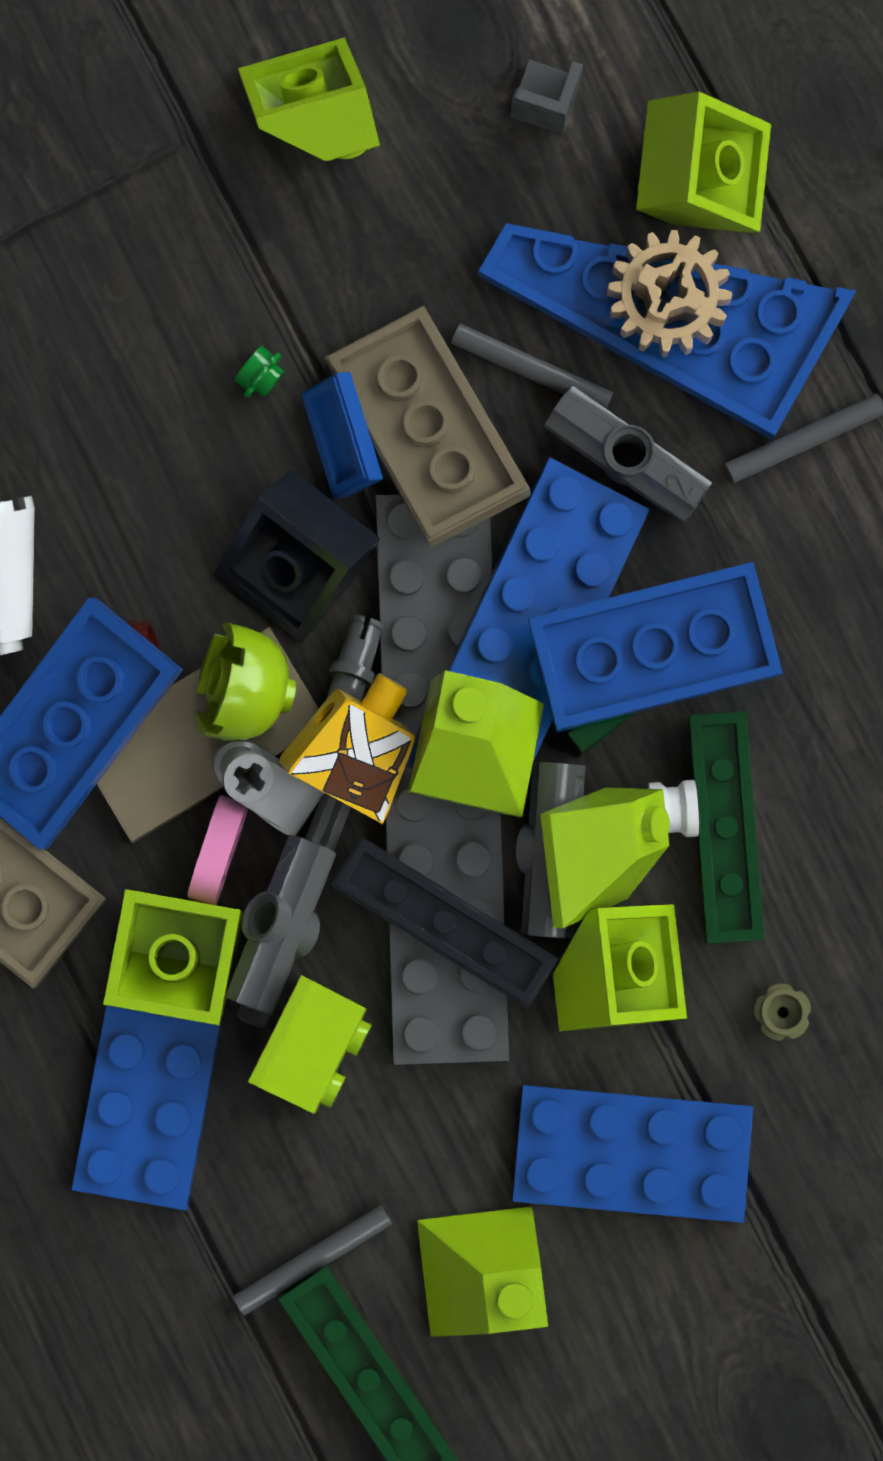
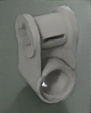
M227 740L216 749L213 756L212 768L217 779L223 784L227 794L235 801L254 811L286 835L296 836L325 793L288 774L278 762V757L251 740ZM239 766L244 769H248L251 766L253 767L248 774H245L243 772H238L237 774H234V771Z

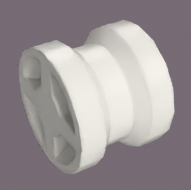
M683 780L677 787H665L660 782L648 783L647 789H663L665 809L670 818L669 833L680 832L685 837H698L699 810L695 781Z

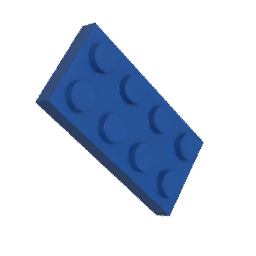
M754 562L528 618L556 732L780 677L783 674Z
M97 598L87 599L0 716V817L40 850L50 847L183 671L179 665Z
M106 1005L72 1190L179 1210H188L224 1010L220 1026Z
M522 1085L512 1201L744 1223L753 1106Z

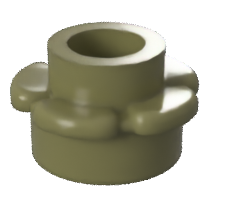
M776 984L767 989L765 996H760L757 999L754 1007V1016L762 1024L761 1031L770 1039L777 1041L783 1040L784 1037L795 1039L801 1036L808 1028L809 1021L807 1017L811 1013V1005L809 999L802 991L796 992L788 984ZM780 1007H785L788 1010L786 1018L778 1016L777 1011Z

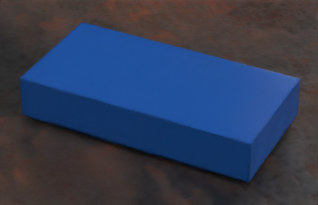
M351 372L335 373L303 391L301 396L333 499L348 498L382 480V472Z

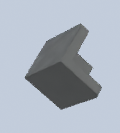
M529 59L520 86L515 88L512 97L510 117L563 135L581 85L584 65L573 61L568 73Z

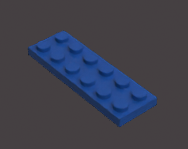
M552 458L544 462L530 491L531 496L527 498L446 670L502 683L544 704L534 759L553 717L528 618L609 598L650 510ZM421 725L415 736V742L406 764L411 769H413Z

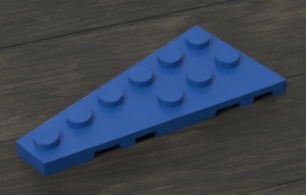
M505 224L478 271L479 278L771 440L774 439L856 293V290L837 287L836 290L806 284L804 280L785 277L784 280L749 273L747 269L714 263V270L728 269L730 273L728 281L719 286V289L732 292L731 302L729 305L716 306L727 315L723 326L708 324L713 333L711 341L706 345L697 337L692 338L693 348L691 354L685 355L680 349L679 344H672L668 356L661 357L659 343L652 342L642 352L638 350L641 338L638 333L635 332L631 336L623 338L620 333L626 322L625 317L616 319L611 318L609 314L610 307L620 301V299L607 296L608 284L622 281L612 271L616 261L630 264L626 255L627 246L611 243L610 246L575 240L570 235ZM659 260L649 265L658 268L672 263L673 260ZM693 270L691 275L695 287L705 292L704 296L707 297L706 287L701 276ZM677 276L673 284H669L665 291H661V303L658 312H662L666 303H670L674 296L677 297L679 290L677 286L680 276ZM631 290L635 308L645 319L647 310L644 301L635 296V291ZM681 319L666 324L665 328H680L690 323Z

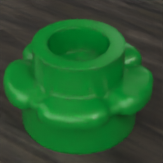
M260 346L245 363L234 379L238 385L246 390L243 395L244 397L249 398L257 392L264 398L280 380L285 371L277 365L282 356L279 352L273 355L266 348Z

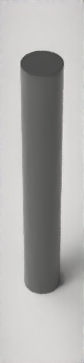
M461 323L453 336L452 345L561 394L567 393L573 385L606 409L613 397L614 392Z
M874 394L724 463L727 476L732 484L737 483L883 416V401L878 394Z
M379 1205L232 1297L243 1316L393 1225L383 1206Z

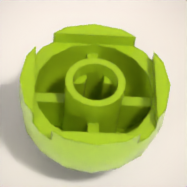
M225 622L222 627L227 635L215 634L203 660L196 693L206 694V711L195 710L194 720L197 732L201 735L228 741H245L260 736L272 727L280 712L288 713L295 698L296 682L293 679H289V667L281 647L271 638L250 628Z

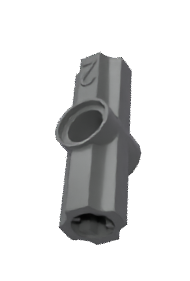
M573 385L561 398L544 425V428L601 467L611 481L620 485H627L681 524H684L712 485L711 481L653 442L651 435L645 429L627 424ZM623 443L633 444L641 450L643 461L635 467H624L615 461L612 450L617 445Z
M533 762L529 823L524 824L521 828L516 844L518 867L521 872L525 873L522 935L558 938L574 937L575 923L563 929L553 928L540 814L583 797L585 765Z
M289 834L267 892H261L256 895L244 911L242 931L248 940L225 998L273 1016L294 960L306 956L313 949L318 939L320 921L314 910L336 857L334 851Z

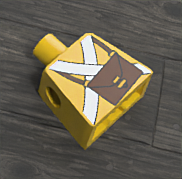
M378 673L362 702L336 689L282 753L278 762L288 774L383 824L415 742V735L406 726L393 719L409 690Z

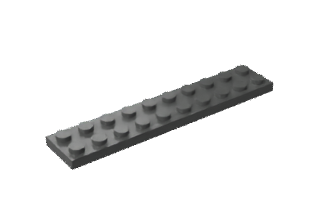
M400 494L376 495L377 536L380 538L378 542L380 622L384 625L380 635L382 675L409 690L393 719L406 726L416 736L423 720L430 680L447 670L491 577L490 518L430 549ZM405 766L386 817L387 853L504 925L501 813L408 793L413 769ZM389 923L394 1065L509 1061L507 996Z

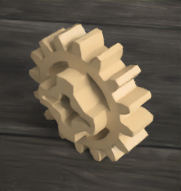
M671 230L667 243L660 244L657 236L652 232L647 235L646 249L644 251L633 243L627 246L626 255L630 264L622 261L615 262L612 273L622 281L609 283L607 296L620 299V301L610 307L609 314L611 318L616 319L625 317L626 322L620 333L623 338L629 337L635 332L641 336L638 350L644 352L652 342L659 343L661 357H667L671 345L679 344L682 352L688 355L691 354L693 348L692 338L697 337L706 345L711 341L713 333L708 324L723 326L727 315L716 306L729 305L731 302L732 292L719 289V286L728 281L730 273L728 269H713L719 254L715 249L704 255L698 252L700 237L695 235L686 246L679 244L678 231ZM659 260H673L672 263L658 268L649 265ZM693 270L701 276L706 287L707 297L704 296L705 292L695 287L691 275ZM680 276L677 286L679 289L677 297L674 296L670 303H666L663 311L658 312L661 303V291H665L669 284L672 285L675 278ZM631 290L635 291V296L644 301L647 310L645 319L635 308ZM681 319L690 323L680 328H665L666 324Z

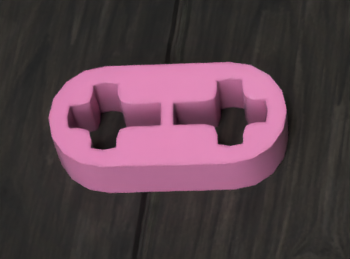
M221 795L217 801L190 882L187 899L211 905H217L248 812L247 807L233 798Z

